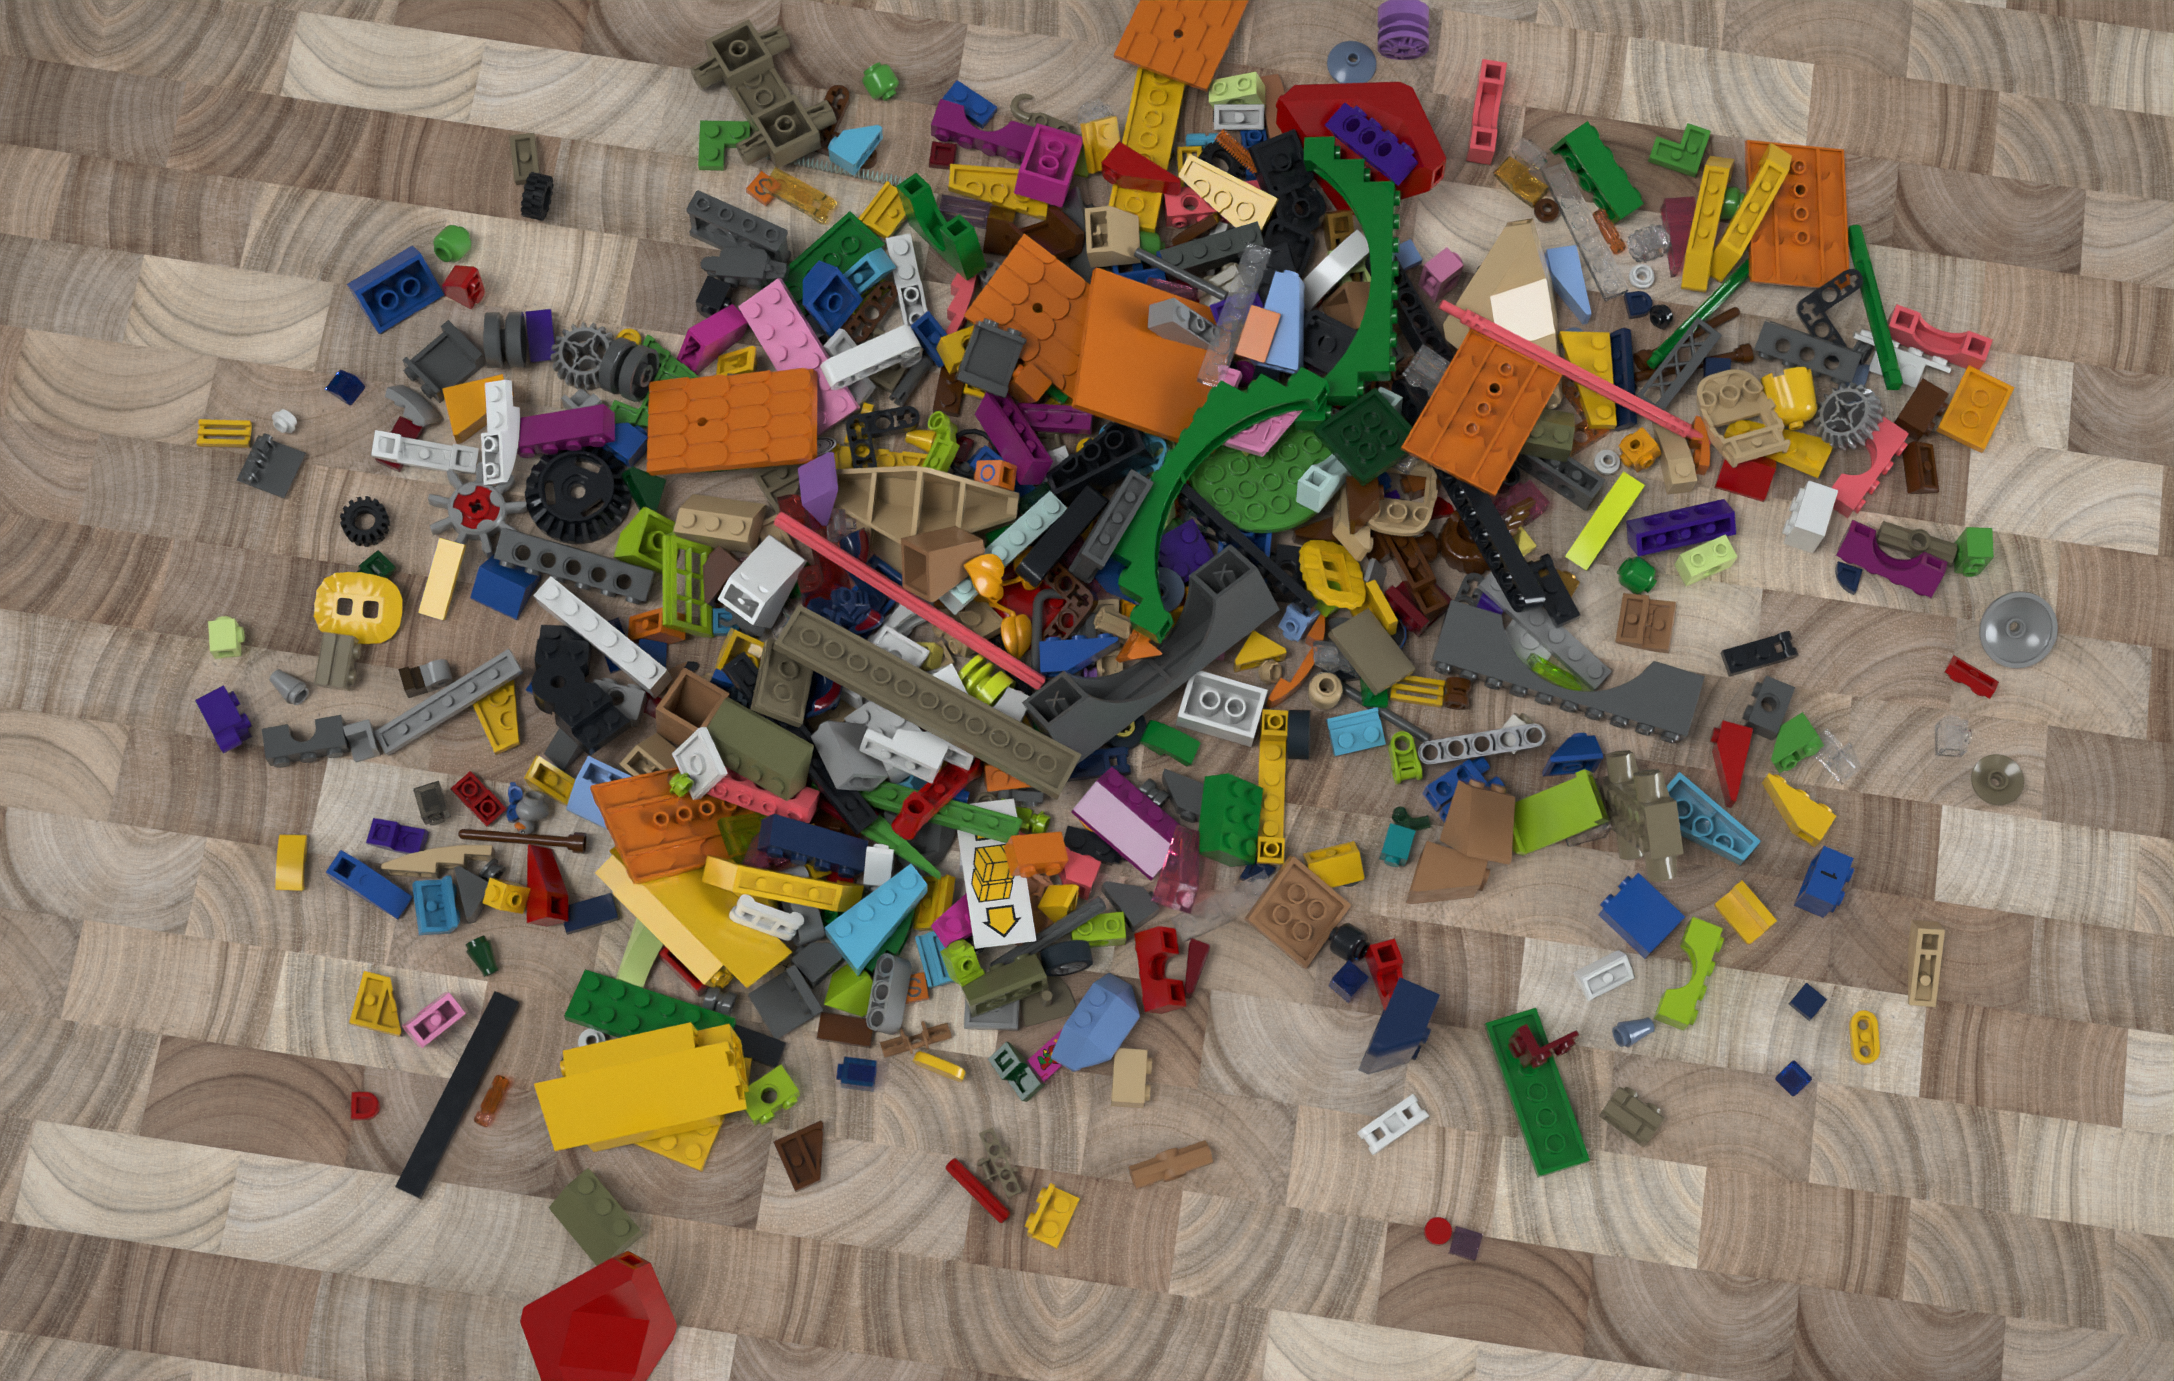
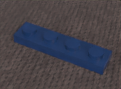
M1624 327L1610 333L1613 382L1617 387L1635 395L1631 330ZM1615 403L1617 426L1612 430L1619 432L1637 425V414Z

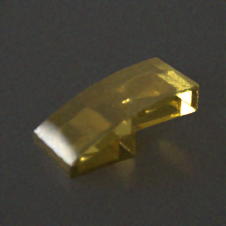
M1510 156L1493 172V175L1502 185L1531 208H1534L1535 204L1549 192L1546 184L1529 174L1528 167Z

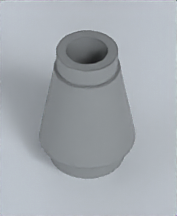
M280 669L274 671L270 676V682L288 704L299 705L307 698L309 690L306 688V683Z

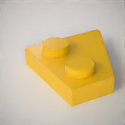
M367 971L363 972L349 1020L350 1025L400 1037L401 1028L390 977Z

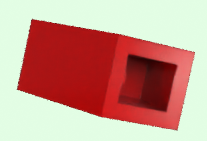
M455 265L442 284L446 297L469 309H472L475 303L478 304L485 293L479 271L474 266Z

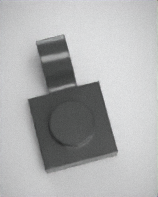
M726 606L725 610L732 614V619L726 620L721 617L719 621L721 625L730 627L738 624L737 626L742 628L741 632L754 638L756 635L760 637L763 635L766 627L752 625Z

